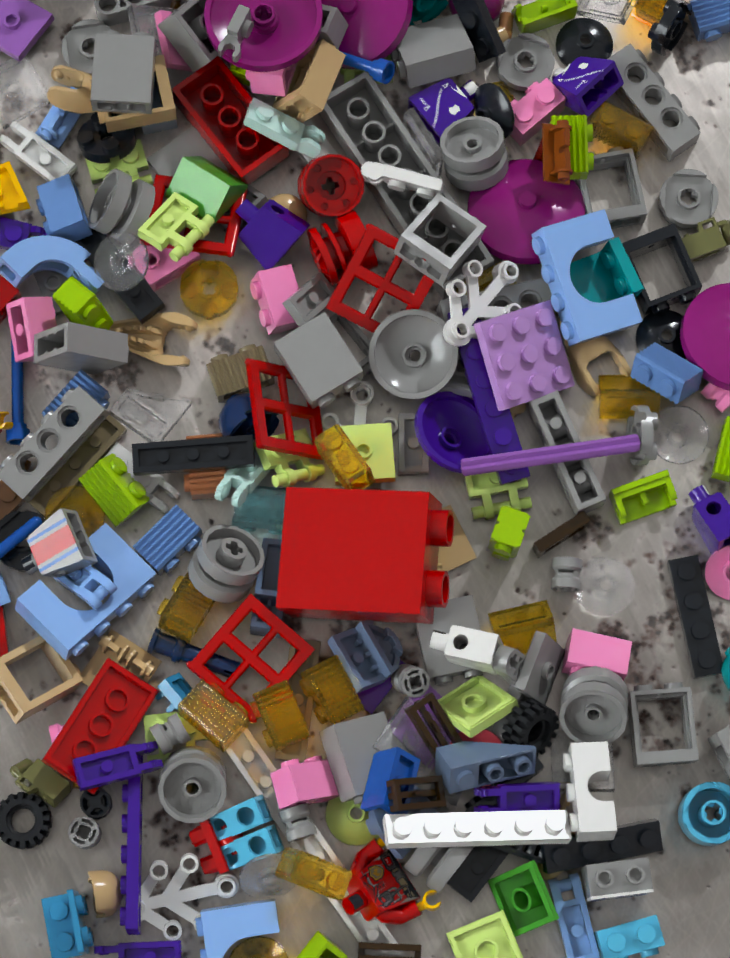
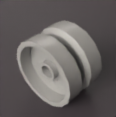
M481 116L464 117L449 125L440 137V149L444 159L445 173L452 185L462 190L480 191L495 186L505 177L509 169L505 138L500 125L494 120Z
M117 168L111 170L100 184L93 199L88 217L89 227L103 234L112 231L114 239L125 244L133 243L138 238V229L149 219L156 195L155 187L141 179L132 182V177L128 173Z
M231 525L213 526L204 533L198 548L189 562L187 568L189 579L195 589L207 598L223 603L237 602L249 593L254 579L257 578L263 567L265 556L263 548L257 539L247 531Z
M597 666L581 668L567 678L561 693L559 719L561 728L570 739L577 743L608 741L609 744L621 736L625 731L628 720L627 708L629 703L627 685L622 678L609 669Z
M186 746L172 752L163 762L164 767L161 768L159 775V801L164 810L174 819L185 823L204 822L215 816L223 806L227 794L226 768L220 757L210 749L200 746Z
M474 846L414 848L415 852L404 868L415 877L423 874L430 864L433 865L435 868L427 877L426 885L439 894Z

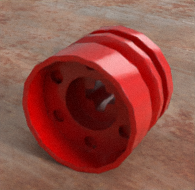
M327 154L311 160L301 170L298 178V195L301 202L310 212L321 217L341 216L351 212L360 203L364 193V178L360 168L351 159L340 154ZM326 178H328L329 182L335 183V188L331 189L330 195L328 190L322 189V184H325L327 181Z
M354 210L335 218L337 229L335 233L325 222L320 224L323 238L315 227L307 230L312 258L319 272L324 274L332 287L336 286L339 282L336 271L339 272L340 276L343 275L366 231L361 219ZM373 245L361 265L368 270L378 267Z

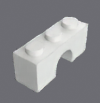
M608 741L570 743L568 753L563 754L564 772H569L570 783H566L567 802H572L573 813H569L570 830L575 832L576 842L614 840L617 833L614 800H597L588 790L589 784L608 780L611 772Z

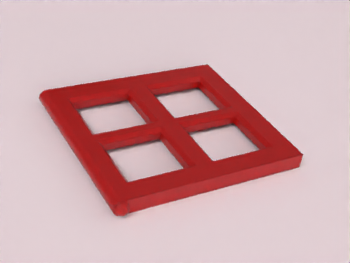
M156 174L153 184L156 195L149 218L162 205L165 189L169 187L172 176ZM248 189L232 205L230 216L222 215L216 222L228 224L224 243L198 240L193 245L192 252L228 256L229 258L234 256L242 219L235 211L246 199ZM187 227L185 228L184 237L191 231ZM141 239L142 245H150L149 243ZM170 244L166 247L174 249V247Z
M366 224L365 228L367 230L325 308L374 333L381 323L372 319V316L385 293L408 304L405 310L419 309L434 281L423 275L414 294L391 282L403 260L397 255L384 278L361 266L375 240L393 250L399 240L397 237L372 224ZM355 277L378 288L365 314L342 303Z
M247 358L245 364L256 447L318 460L327 458L320 406L312 409L308 402L307 407L289 403L286 378L291 380L293 378L285 366ZM260 373L278 377L281 401L263 398ZM265 411L283 414L286 440L268 436ZM291 416L309 420L312 445L295 441Z
M250 593L192 661H188L186 665L251 723H256L257 716L313 653L315 648ZM251 611L271 627L270 631L253 650L232 634ZM277 634L298 650L279 674L259 657L260 653ZM223 643L244 660L225 683L205 666L207 661ZM249 666L270 683L252 705H249L231 689Z

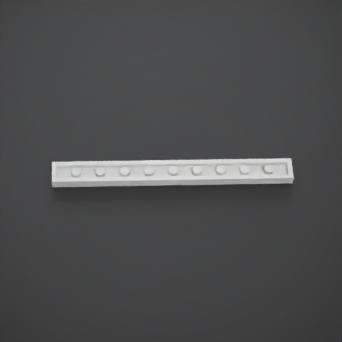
M243 722L218 741L256 796L263 794L272 819L286 837L287 827L281 821L279 812L285 809H279L270 773L277 770ZM317 827V834L290 842V845L358 942L398 944L385 924L379 922L378 919L368 922L360 911L353 915L346 913L342 906V899L349 895L345 888V883L351 879V876ZM365 949V953L371 956L407 957L403 951Z

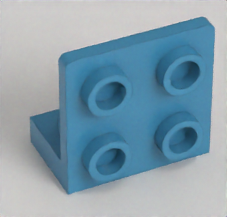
M71 889L67 890V894L41 899L51 957L72 958L90 954L89 947L94 946V939L91 927L85 926L84 915H88L85 896Z

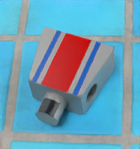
M64 508L57 510L28 535L27 542L32 553L21 560L22 566L28 574L31 575L39 570L43 576L55 578L98 562L78 512Z

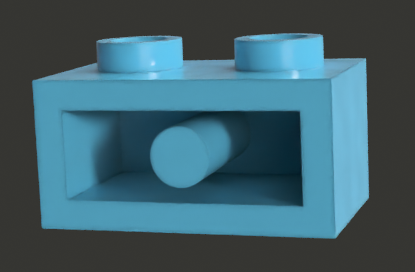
M657 914L594 932L600 958H628L629 955L640 953L641 958L659 954L658 947L665 946Z

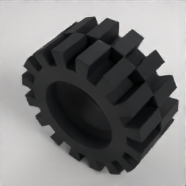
M530 698L526 702H519V708L514 706L512 716L508 714L506 719L509 722L503 725L502 729L506 732L502 733V738L505 739L503 741L504 744L535 746L536 757H538V753L543 755L546 752V746L551 747V738H556L557 734L554 730L559 729V724L556 723L559 718L555 715L556 712Z
M18 792V794L8 795L6 800L0 802V837L3 842L17 849H31L37 844L40 845L43 842L42 840L48 837V831L52 828V815L47 804L41 798L34 794L29 795L24 792ZM20 809L30 810L35 817L34 826L25 833L15 831L11 823L13 814Z

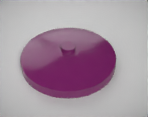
M206 0L204 20L206 32L217 52L218 45L225 38L227 27L238 5L250 8L251 20L254 22V26L249 38H244L240 45L241 57L236 63L232 61L233 49H227L222 56L231 64L245 70L270 72L284 69L297 63L314 47L322 29L323 9L321 0Z
M321 0L323 5L337 7L348 23V28L338 50L370 61L380 58L384 59L396 49L404 38L412 17L413 0ZM344 64L341 65L343 69H356Z
M532 159L508 161L509 169L499 183L485 190L470 192L467 213L476 217L487 226L481 241L489 253L497 258L516 264H540L539 256L535 254L532 248L533 238L531 234L542 227L585 215L583 196L574 180H570L569 185L543 181V161Z
M730 283L710 287L693 299L681 322L680 340L687 360L703 369L702 377L711 384L730 391Z

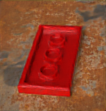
M107 658L41 761L78 785L72 760L125 746L159 690L110 658ZM99 787L88 789L87 791L94 795Z

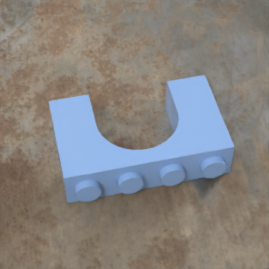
M605 209L542 227L531 234L533 238L532 248L535 254L539 256L542 265L541 274L543 280L549 286L551 304L553 309L558 312L561 321V334L567 340L569 347L631 328L643 322L634 294L602 303L592 302L581 296L571 281L570 265L574 255L580 250L603 244L614 238Z
M107 523L88 537L98 560L93 565L118 588L97 610L73 609L65 605L40 579L18 597L15 610L65 661L73 654L76 657L79 656L89 646L87 641L94 635L97 637L102 636L110 628L111 624L109 622L116 616L119 618L123 617L133 607L131 603L137 597L145 598L155 587L153 582L156 572Z
M275 898L201 909V917L195 918L198 937L204 936L205 949H200V958H223L229 947L240 939L280 932Z

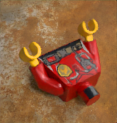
M374 838L357 852L349 870L351 879L345 883V888L349 895L342 899V906L346 913L353 915L360 911L368 922L378 919L381 923L401 925L422 915V911L425 909L436 911L440 908L441 902L433 906L426 902L429 896L437 893L435 890L427 891L423 896V900L417 902L421 898L391 851L389 849L384 850L385 843L381 838L378 840Z

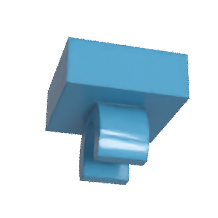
M180 673L164 679L157 686L161 690L156 695L157 701L166 696L171 702L170 706L166 709L167 713L190 704L198 696Z

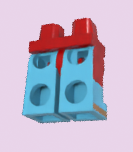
M263 794L222 811L204 822H199L200 825L189 832V837L195 847L208 843L212 853L200 859V865L204 874L216 872L222 874L285 850L275 824L243 836V832L273 820Z

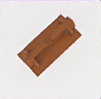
M558 120L557 125L542 123L543 181L565 185L570 184V175L573 174L569 151L572 126L569 125L568 120Z

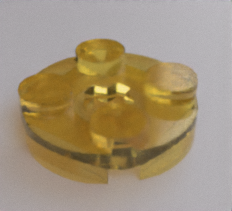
M199 260L191 264L182 274L180 281L181 299L184 306L192 314L205 320H213L229 312L235 305L239 295L237 277L226 263L219 260ZM204 283L208 285L214 283L217 285L214 288L215 293L213 295L203 294L204 288L202 285Z

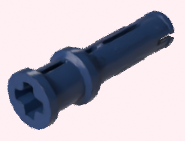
M156 627L147 653L152 654L156 652L171 658V662L179 663L180 660L184 662L192 661L202 648L187 643L188 640L183 636L176 638L161 632V628ZM214 653L205 666L211 672L229 678L241 662Z

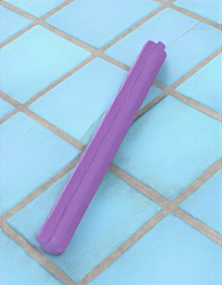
M637 434L464 458L460 463L461 472L464 476L638 452L640 450V439Z

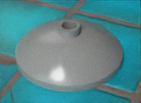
M420 309L399 311L386 318L375 330L370 341L368 353L370 368L378 383L391 394L405 399H422L442 390L453 377L459 357L458 347L450 345L443 337V328L446 322L437 315ZM413 351L420 352L421 357L418 361H411L410 354Z

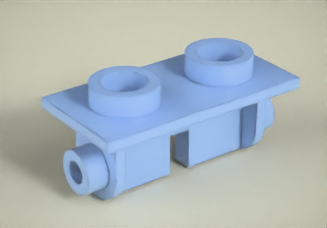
M53 105L35 133L50 145L60 149L82 114L64 111Z

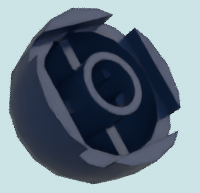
M250 393L231 396L222 408L218 424L223 437L253 435L255 440ZM265 411L268 436H271L279 425L280 420L277 417L279 414Z

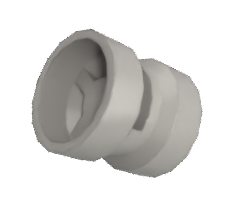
M574 557L553 558L552 568L555 571V576L551 580V589L561 592L581 591L579 572L582 570L583 560Z
M406 663L401 664L391 675V684L397 692L415 698L427 692L430 678L424 669Z
M177 713L168 717L167 722L163 725L157 723L149 728L164 755L172 751L175 744H185L191 740Z
M308 803L279 812L281 821L287 827L285 834L288 843L317 834L315 824L309 818L311 811Z
M81 816L71 822L68 835L71 842L79 848L91 849L100 842L102 831L95 820L87 816Z

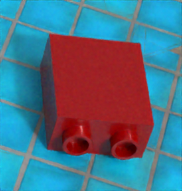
M286 487L276 608L293 618L433 624L434 607L446 608L449 599L448 572L437 570L439 547H450L453 541L454 517L452 511L442 510V503L430 492Z

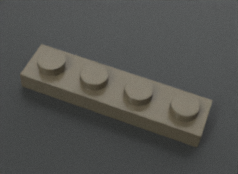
M109 415L35 497L27 503L44 518L48 519L80 484L78 479L100 459L104 458L114 444L125 435L127 429Z
M304 639L315 650L284 685L275 760L288 761L299 759V763H304L306 759L321 641ZM291 644L289 647L288 662L298 652V650H296Z

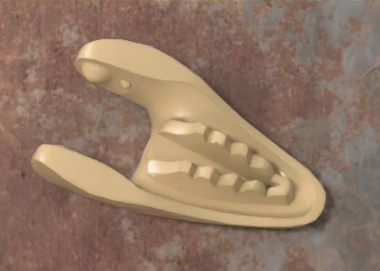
M63 65L54 66L51 70V77L54 81L79 89L61 86L50 87L47 91L48 101L64 111L80 114L97 112L92 111L90 100V80L92 75ZM111 112V113H117V114H122V115H123V114H128V113Z
M177 312L155 314L143 325L137 318L114 321L109 330L128 334L129 351L165 366L187 367L190 365V360L186 356L164 355L165 337L173 328L191 332L197 330L198 324L186 315Z
M606 336L570 347L567 340L563 338L574 378L587 394L594 397L600 394V386L595 383L587 370V366L592 360L606 352H610L615 364L619 368L620 374L625 377L631 375L630 367L624 355Z

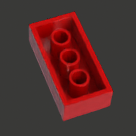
M219 56L171 89L176 106L205 139L227 167L229 173L242 182L251 184L289 156V148L243 125L252 98Z

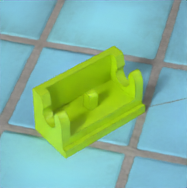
M537 0L524 6L517 4L511 12L514 15V20L520 34L535 33L574 19L578 5L576 0Z
M668 469L611 489L608 496L620 526L677 505L675 499L678 498Z

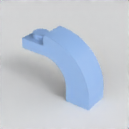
M50 235L30 237L14 244L0 256V274L15 288L33 273L44 270L58 272L66 278L73 276L95 295L105 283L101 279L99 272L86 264L91 253L79 244L62 237Z

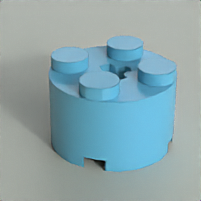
M705 782L691 789L682 798L678 808V824L691 841L702 846H716L730 840L729 785L722 782ZM713 807L715 809L714 815L717 819L714 818L709 821L706 818L707 813L705 810Z

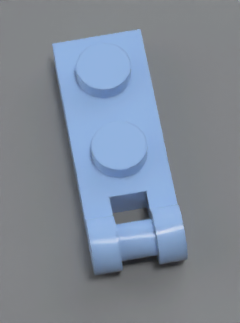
M92 566L61 577H53L65 588L88 603L94 610H97L103 604L101 601L108 594L112 595L118 589L108 577Z
M578 873L569 874L568 878L557 880V878L547 880L553 905L559 916L557 921L566 957L600 958ZM572 890L574 899L563 901L561 892Z

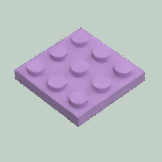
M551 300L473 324L498 411L538 399L557 390L561 391L575 386Z

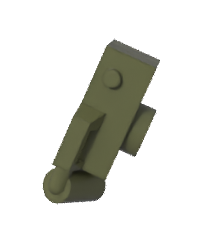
M714 217L697 224V233L685 234L684 238H681L692 263L725 250L726 246L730 245V220L716 222ZM712 223V227L703 229L704 225Z
M26 758L10 768L11 775L18 778L15 784L29 795L37 794L54 808L71 792L70 782L43 763L39 758L34 763Z

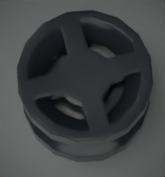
M99 787L94 795L87 790L82 794L80 807L88 817L102 819L110 814L113 808V801L111 796Z

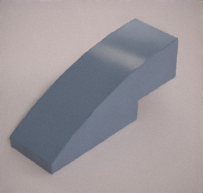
M263 538L262 548L265 560L257 576L254 596L283 621L284 613L276 608L282 540ZM252 611L250 634L265 636L271 627ZM277 634L274 638H280V635Z

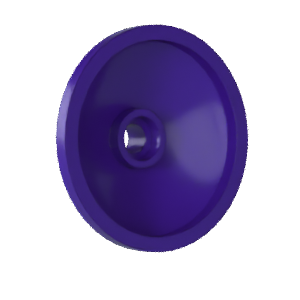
M443 391L427 397L420 404L414 419L416 437L424 452L435 463L449 471L462 473L460 465L462 459L491 455L474 400L450 391Z

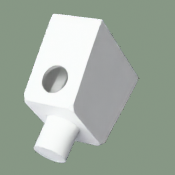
M452 625L449 633L433 631L430 648L444 651V656L448 662L497 675L493 670V658L498 647L504 645L499 634ZM462 644H467L464 649L459 650Z

